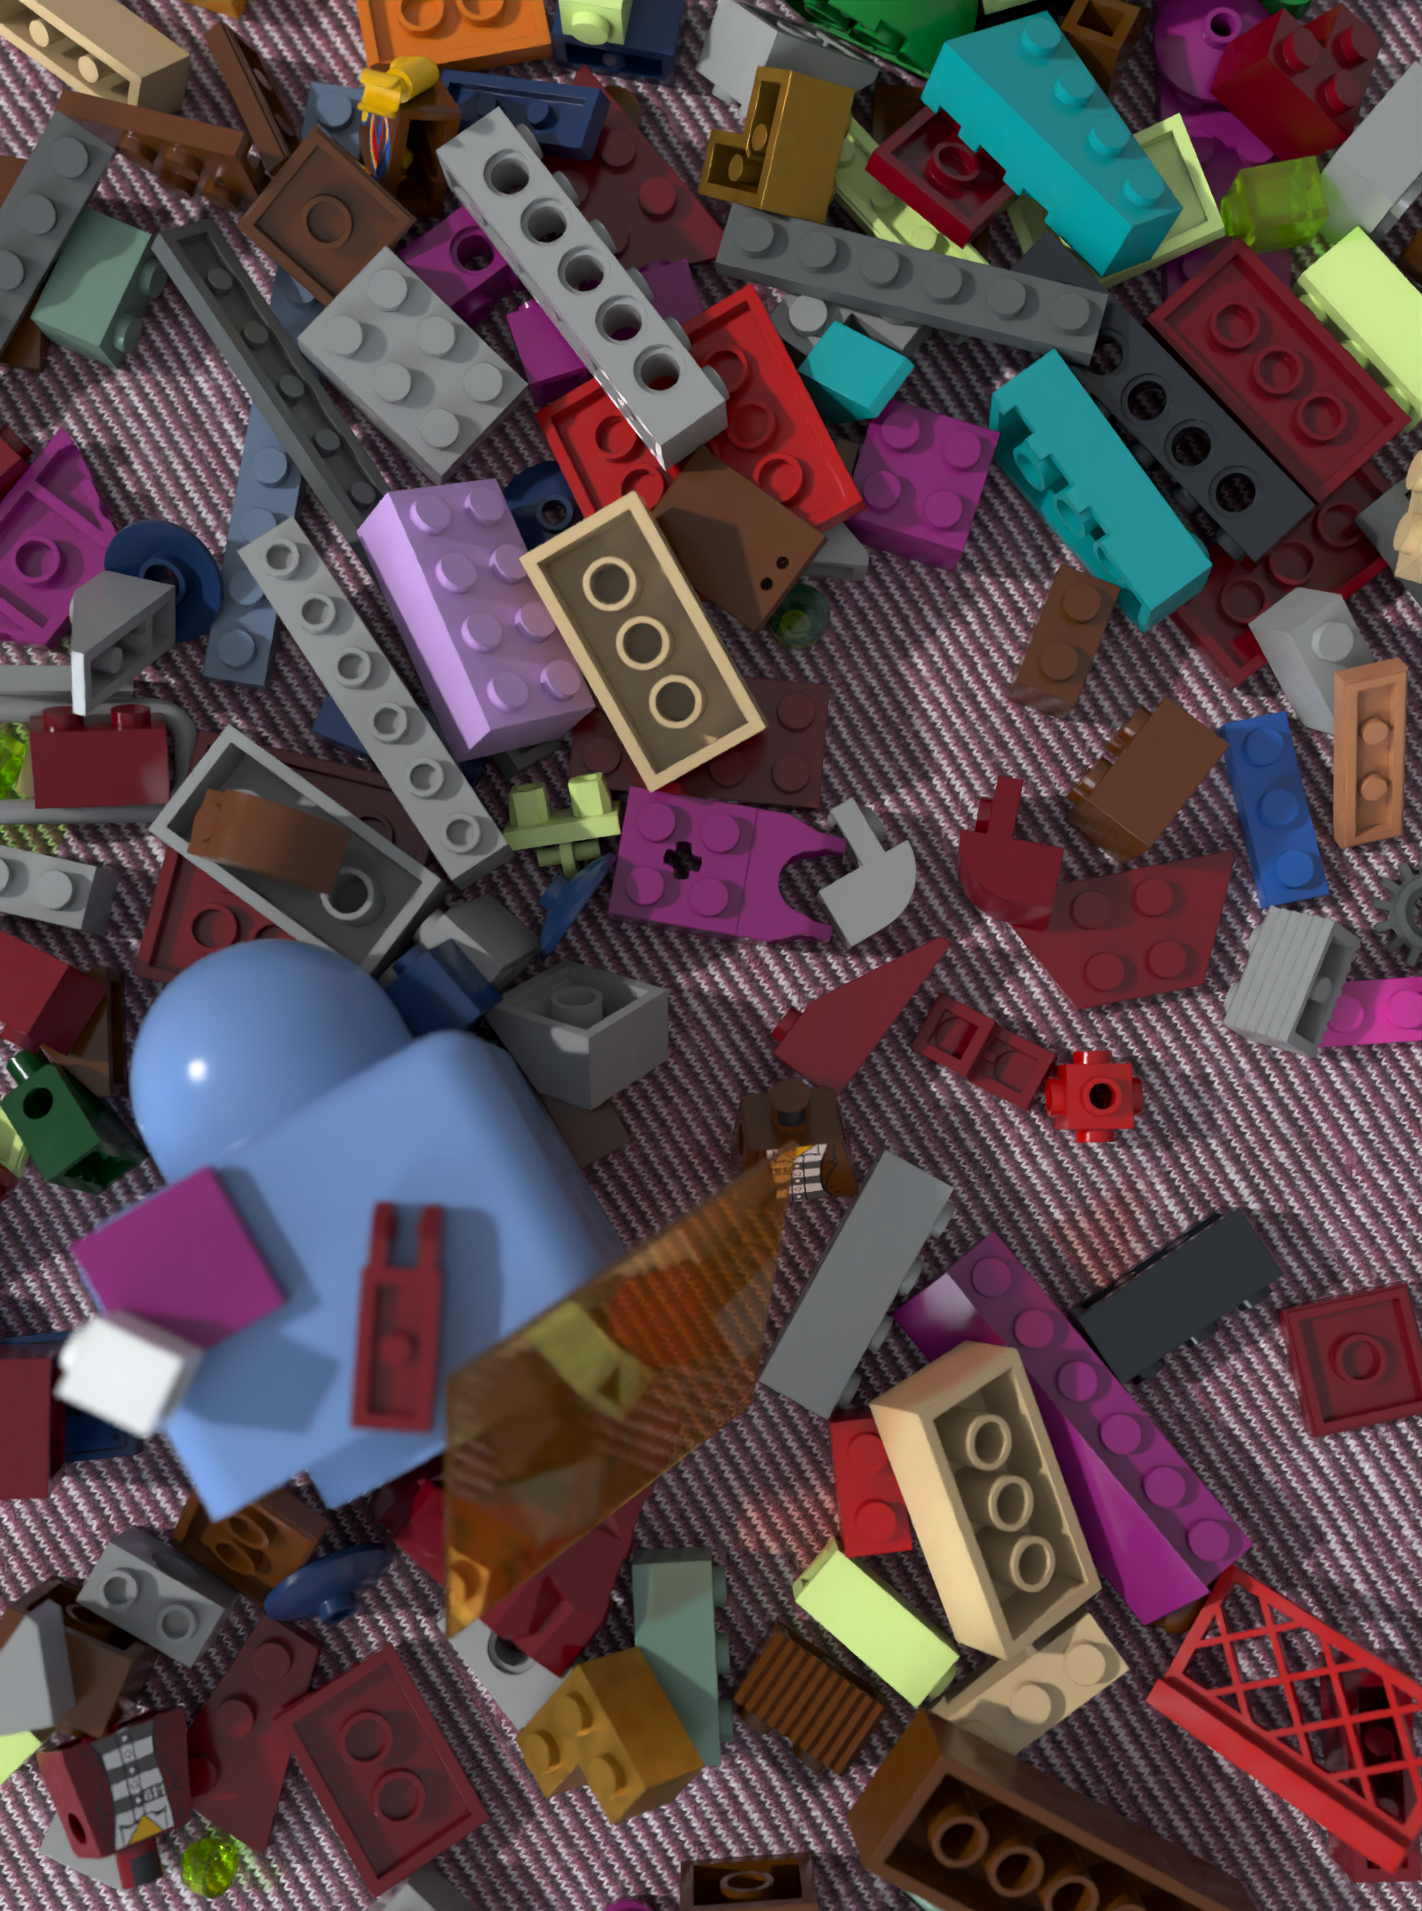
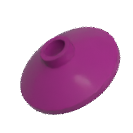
M1170 0L1158 17L1152 39L1154 60L1160 74L1174 90L1191 100L1207 104H1222L1209 91L1226 44L1270 17V14L1259 0ZM1211 27L1220 28L1229 36H1218L1212 31Z

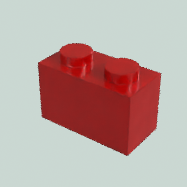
M870 1406L832 1411L826 1423L840 1538L846 1558L913 1550L908 1509Z

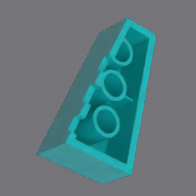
M1040 12L944 42L920 99L935 114L944 109L962 127L957 136L974 153L984 148L1006 170L1002 180L1019 197L1024 194L1029 198L1037 200L1048 211L1044 222L1101 278L1151 260L1182 212L1183 207L1049 12Z
M1055 348L992 393L989 429L1000 432L992 460L1093 577L1121 587L1115 603L1142 634L1149 631L1203 590L1213 566L1210 562L1207 548L1194 533L1187 531Z

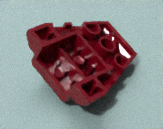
M596 1351L582 1363L518 1405L440 1452L386 1481L368 1506L376 1518L391 1531L389 1536L392 1541L483 1624L501 1638L511 1640L531 1659L558 1678H564L607 1621L614 1602L609 1600L623 1559L629 1560L636 1541L635 1538H632L645 1499H651L680 1418L600 1352Z

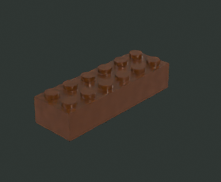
M923 1706L846 1815L863 1869L944 1911H1258L1238 1878Z

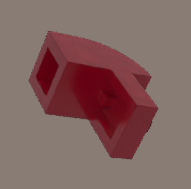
M998 776L994 798L981 796L975 831L961 829L957 855L959 882L968 899L986 915L1011 924L1047 930L1053 909L1064 848L1012 839L1024 780Z

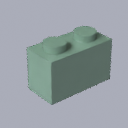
M86 207L61 251L31 315V319L52 343L118 370L125 354L131 353L140 340L142 318L151 298H157L161 294L167 281L168 273L151 249L155 240L153 235Z

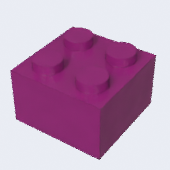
M890 399L878 417L871 418L852 477L868 508L848 518L843 523L863 545L954 573L967 541L1000 432Z

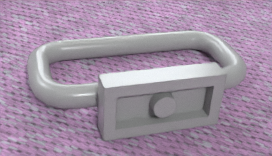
M0 665V723H30V716H43L42 711L46 708L73 706L71 666ZM131 679L87 715L111 714L110 709L112 707L124 704L146 705L151 708V713H163L166 728L171 732L174 741L175 783L170 791L171 800L186 780L198 736L196 726L185 710L170 701L157 698H133L134 686L133 679ZM0 799V825L153 823L167 804L35 809V799Z

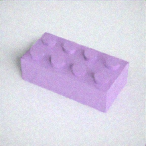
M496 478L387 492L356 532L455 762L458 763L560 739L591 712L596 705L576 659L519 560V557L528 553V550Z

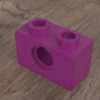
M507 190L503 192L504 194H510ZM464 205L398 253L400 260L470 328L484 322L493 312L495 304L513 290L521 292L527 289ZM542 236L538 241L545 243L544 236ZM482 256L493 260L483 270L472 271L465 268V265L475 257Z

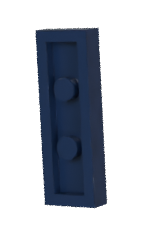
M444 69L440 79L462 113L458 134L497 107H500L514 127L521 123L528 127L537 140L543 155L577 160H592L611 101L600 88Z

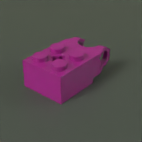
M630 786L607 913L610 920L615 922L765 947L795 940L828 943L832 926L815 922L805 914L794 911L784 902L779 891V877L790 864L799 860H813L820 857L843 858L847 839L818 832L787 813L656 790L650 793L649 789ZM689 852L692 854V861L701 864L699 872L689 870V879L679 880L674 876V868L666 864L670 857L677 858V853Z

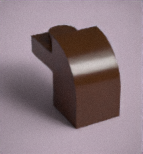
M1075 0L1060 30L1111 102L1119 88L1123 70L1145 29L1150 9L1125 0Z
M207 789L203 804L194 817L193 834L186 853L208 861L248 870L289 886L331 896L352 831L303 811L231 789H226L225 792Z

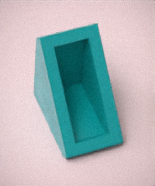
M835 320L798 368V372L824 423L829 426L878 417L915 365L905 356Z

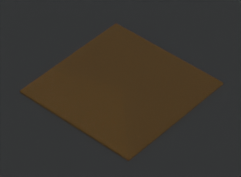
M793 1140L445 1378V1636L449 1640L752 1405L798 1145Z

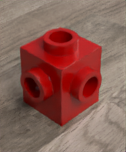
M1112 1051L1073 1052V1064L1054 1066L1053 1078H1047L1045 1087L1048 1117H1054V1130H1075V1142H1115L1114 1129H1134L1133 1116H1140L1142 1113L1143 1089L1141 1079L1139 1077H1132V1063H1112ZM1096 1084L1104 1085L1103 1109L1096 1108L1090 1101V1091Z

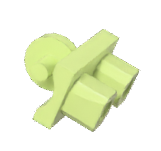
M603 772L583 774L570 778L568 786L572 808L550 811L545 782H532L513 786L509 793L510 818L503 832V836L512 850L559 844L557 846L538 848V863L540 867L562 864L564 875L572 878L581 870L580 861L601 857L602 849L599 839L583 842L577 841L621 834V822L624 821L621 800L612 801L611 792Z

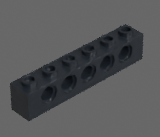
M1049 229L1010 269L1011 271L1109 294L1093 353L1105 344L1119 345L1123 351L1120 365L1109 374L1098 375L1091 371L1090 364L1088 366L1067 360L1063 361L1072 373L1091 391L1088 395L1111 425L1118 419L1134 436L1125 446L1151 473L1161 464L1177 481L1168 491L1192 517L1195 518L1204 509L1221 528L1212 537L1237 564L1248 555L1259 565L1317 511L1316 505ZM1149 388L1163 390L1166 393L1167 401L1163 412L1159 416L1151 420H1140L1134 416L1133 404L1136 397L1142 391ZM1191 433H1202L1208 436L1211 441V449L1203 462L1195 466H1185L1177 461L1176 448L1183 437ZM1235 478H1245L1255 485L1256 493L1253 502L1248 508L1240 512H1229L1220 506L1219 494L1222 487L1228 481Z

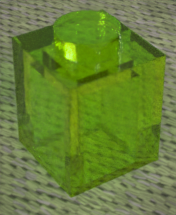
M1316 156L1240 169L1228 193L1222 198L1220 205V216L1225 226V235L1232 236L1233 240L1239 236L1255 254L1309 245L1329 217Z

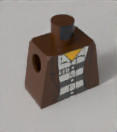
M784 1079L777 1082L770 1092L749 1094L740 1099L730 1145L736 1208L858 1195L850 1135L833 1088L828 1086L808 1088L799 1080Z

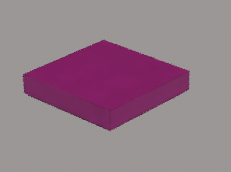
M214 1165L204 1166L69 1246L106 1314L123 1310L206 1351L290 1302L289 1297Z

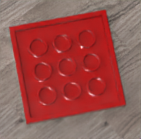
M752 283L680 325L692 346V349L688 351L701 369L706 365H710L720 376L730 395V398L725 401L728 428L704 444L710 449V453L820 533H824L868 508L759 293ZM659 376L653 379L648 384V387L653 390L663 391L674 386L678 380L670 376ZM595 378L534 413L585 519L634 490L644 497L652 511L694 454L692 452L665 471ZM694 588L701 602L707 599L705 595Z

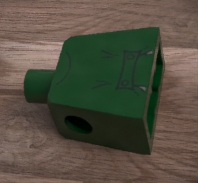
M41 1047L36 1055L24 1049L9 1060L6 1069L18 1086L3 1097L1 1108L47 1183L100 1195L149 1157L144 1147L106 1097L95 1096L61 1064L51 1063Z

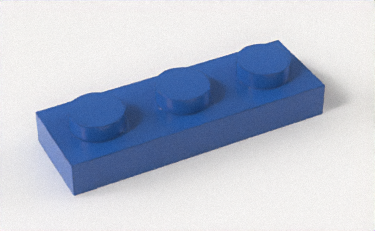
M1282 711L1223 724L1218 728L1219 737L1230 744L1224 752V757L1261 910L1268 909L1271 905L1277 907L1330 894L1286 712Z

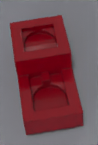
M939 993L910 1047L915 1053L1027 1114L1033 1108L1047 1078H1049L1059 1059L1055 1053L999 1026L996 1020L942 993Z

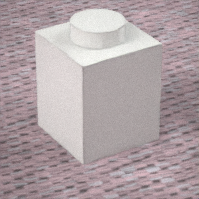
M117 1310L94 1317L92 1323L86 1321L76 1330L62 1357V1366L69 1370L57 1394L147 1437L172 1423L206 1350L123 1310Z

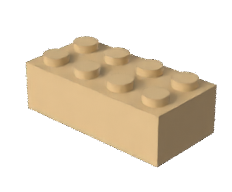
M637 491L630 492L519 557L650 793L769 726L768 721L644 497Z
M965 1340L868 1403L956 1642L1009 1661L1102 1589L1016 1348Z

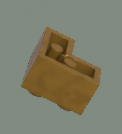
M757 66L743 134L711 128L697 194L824 225L828 206L835 195V175L843 141L851 127V107L855 89L792 70Z
M639 1646L578 1664L515 1738L523 1753L528 1769L533 1773L546 1799L588 1784L611 1826L671 1803L705 1767L702 1758Z

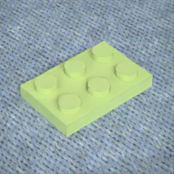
M1180 113L1133 135L1183 207L1182 212L1151 260L1101 278L1044 222L1048 211L1037 200L1029 198L1024 194L1018 197L1006 209L1023 255L1049 229L1082 265L1108 289L1224 237V223Z

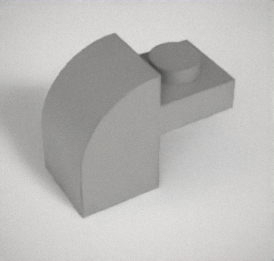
M853 797L831 809L827 821L837 837L847 839L845 852L856 870L821 889L815 898L847 952L887 929L899 917L913 895L917 874L915 856L908 839L885 852L880 843L887 840V836L880 821L870 807L860 810Z

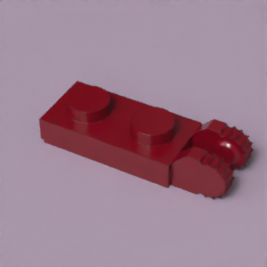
M377 1201L375 1203L371 1216L368 1264L361 1266L350 1428L429 1434L435 1430L446 1269L441 1268L446 1229L444 1205L426 1204L424 1206L418 1226V1267L391 1265L399 1229V1215L397 1214L396 1203Z

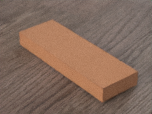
M1399 657L1334 671L1333 839L1341 849L1403 836L1408 666Z

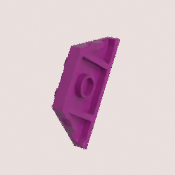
M62 428L59 429L0 503V642L53 651L72 628L69 609L74 591L106 569H103V562L107 547L113 537L119 532L77 442Z

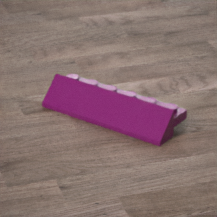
M994 1231L989 1232L942 1273L935 1275L890 1313L929 1363L965 1340L1016 1348L1018 1350L1092 1561L1143 1625H1147L1210 1593L1206 1586L1254 1545Z

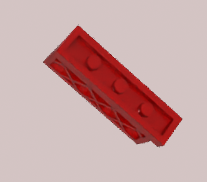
M1232 1563L1220 1575L1165 1676L1158 1678L1145 1702L1385 1871L1394 1875L1403 1865L1422 1828V1774L1419 1766H1422V1756L1416 1757L1404 1717L1406 1713L1422 1711V1684L1240 1566ZM1236 1583L1259 1597L1266 1627L1231 1633L1224 1604ZM1273 1607L1294 1621L1277 1624ZM1216 1620L1221 1636L1205 1639ZM1305 1627L1319 1636L1327 1666L1291 1673L1280 1632ZM1269 1634L1280 1676L1245 1682L1234 1641ZM1223 1643L1234 1685L1209 1689L1186 1672L1200 1648ZM1333 1646L1356 1661L1338 1664ZM1366 1667L1382 1677L1390 1707L1352 1714L1340 1672ZM1330 1674L1342 1716L1305 1723L1293 1681ZM1283 1684L1294 1726L1269 1730L1255 1720L1247 1690ZM1396 1687L1419 1702L1401 1705ZM1236 1693L1240 1709L1221 1697V1695ZM1393 1716L1406 1759L1367 1766L1355 1723ZM1345 1725L1356 1768L1330 1772L1316 1762L1308 1732ZM1297 1734L1301 1751L1281 1737ZM1409 1768L1418 1800L1406 1822H1403L1378 1804L1370 1775ZM1360 1777L1364 1794L1343 1779Z

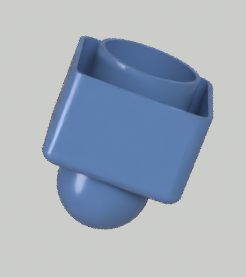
M259 939L222 948L201 958L183 970L154 1001L143 1020L135 1041L131 1060L130 1091L138 1128L167 1184L107 1218L92 1232L204 1166L214 1165L290 1299V1302L205 1352L172 1423L164 1427L213 1521L237 1510L307 1469L328 1509L346 1503L412 1468L497 1418L569 1372L602 1347L603 1344L586 1316L583 1307L618 1286L632 1268L634 1262L535 1088L510 1052L459 1031L437 1032L415 1041L388 994L367 972L348 958L330 949L296 940ZM377 1201L396 1203L397 1214L399 1215V1229L391 1264L396 1266L418 1267V1226L424 1206L426 1204L445 1206L446 1229L441 1268L446 1269L436 1423L435 1430L431 1434L350 1428L361 1266L368 1264L371 1216ZM78 1264L79 1272L102 1315L106 1314Z

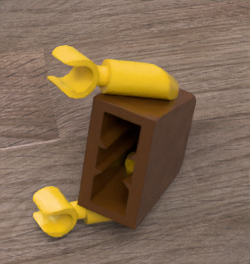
M400 56L394 59L391 64L375 63L370 69L364 68L361 73L360 82L365 84V89L357 109L363 111L359 131V147L365 167L414 212L418 218L440 219L447 182L436 150L458 135L462 116L460 108L440 80L437 65L427 57Z

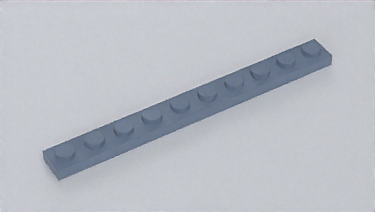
M311 81L301 132L302 141H304L315 125L320 124L364 166L359 147V131L363 111L357 109L358 103L362 100L364 89ZM277 264L270 308L300 352L297 337L326 307ZM309 365L324 388L325 379ZM253 400L221 570L224 585V601L219 617L211 626L202 677L208 682L269 691L282 620L237 551L291 516L300 524L307 481Z

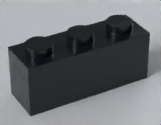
M1222 1205L1066 1311V1314L1086 1343L1120 1384L1123 1385L1131 1380L1136 1385L1159 1373L1166 1365L1162 1357L1184 1343L1186 1348H1191L1214 1335L1219 1329L1216 1320L1235 1307L1239 1311H1246L1264 1301L1273 1291L1269 1284L1284 1273L1241 1210L1236 1207Z

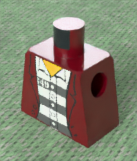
M183 1706L153 1708L117 1722L101 1739L94 1736L91 1738H73L36 1752L38 1765L72 1851L78 1858L103 1859L115 1854L122 1890H129L149 1884L164 1875L156 1837L186 1825L192 1815L186 1716Z

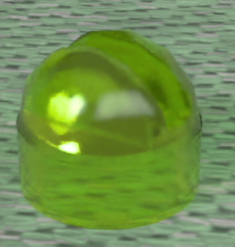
M201 1838L192 1842L182 1853L180 1865L184 1868L180 1873L182 1884L191 1892L209 1899L221 1897L233 1883L238 1870L239 1855L237 1848L234 1844L217 1838Z

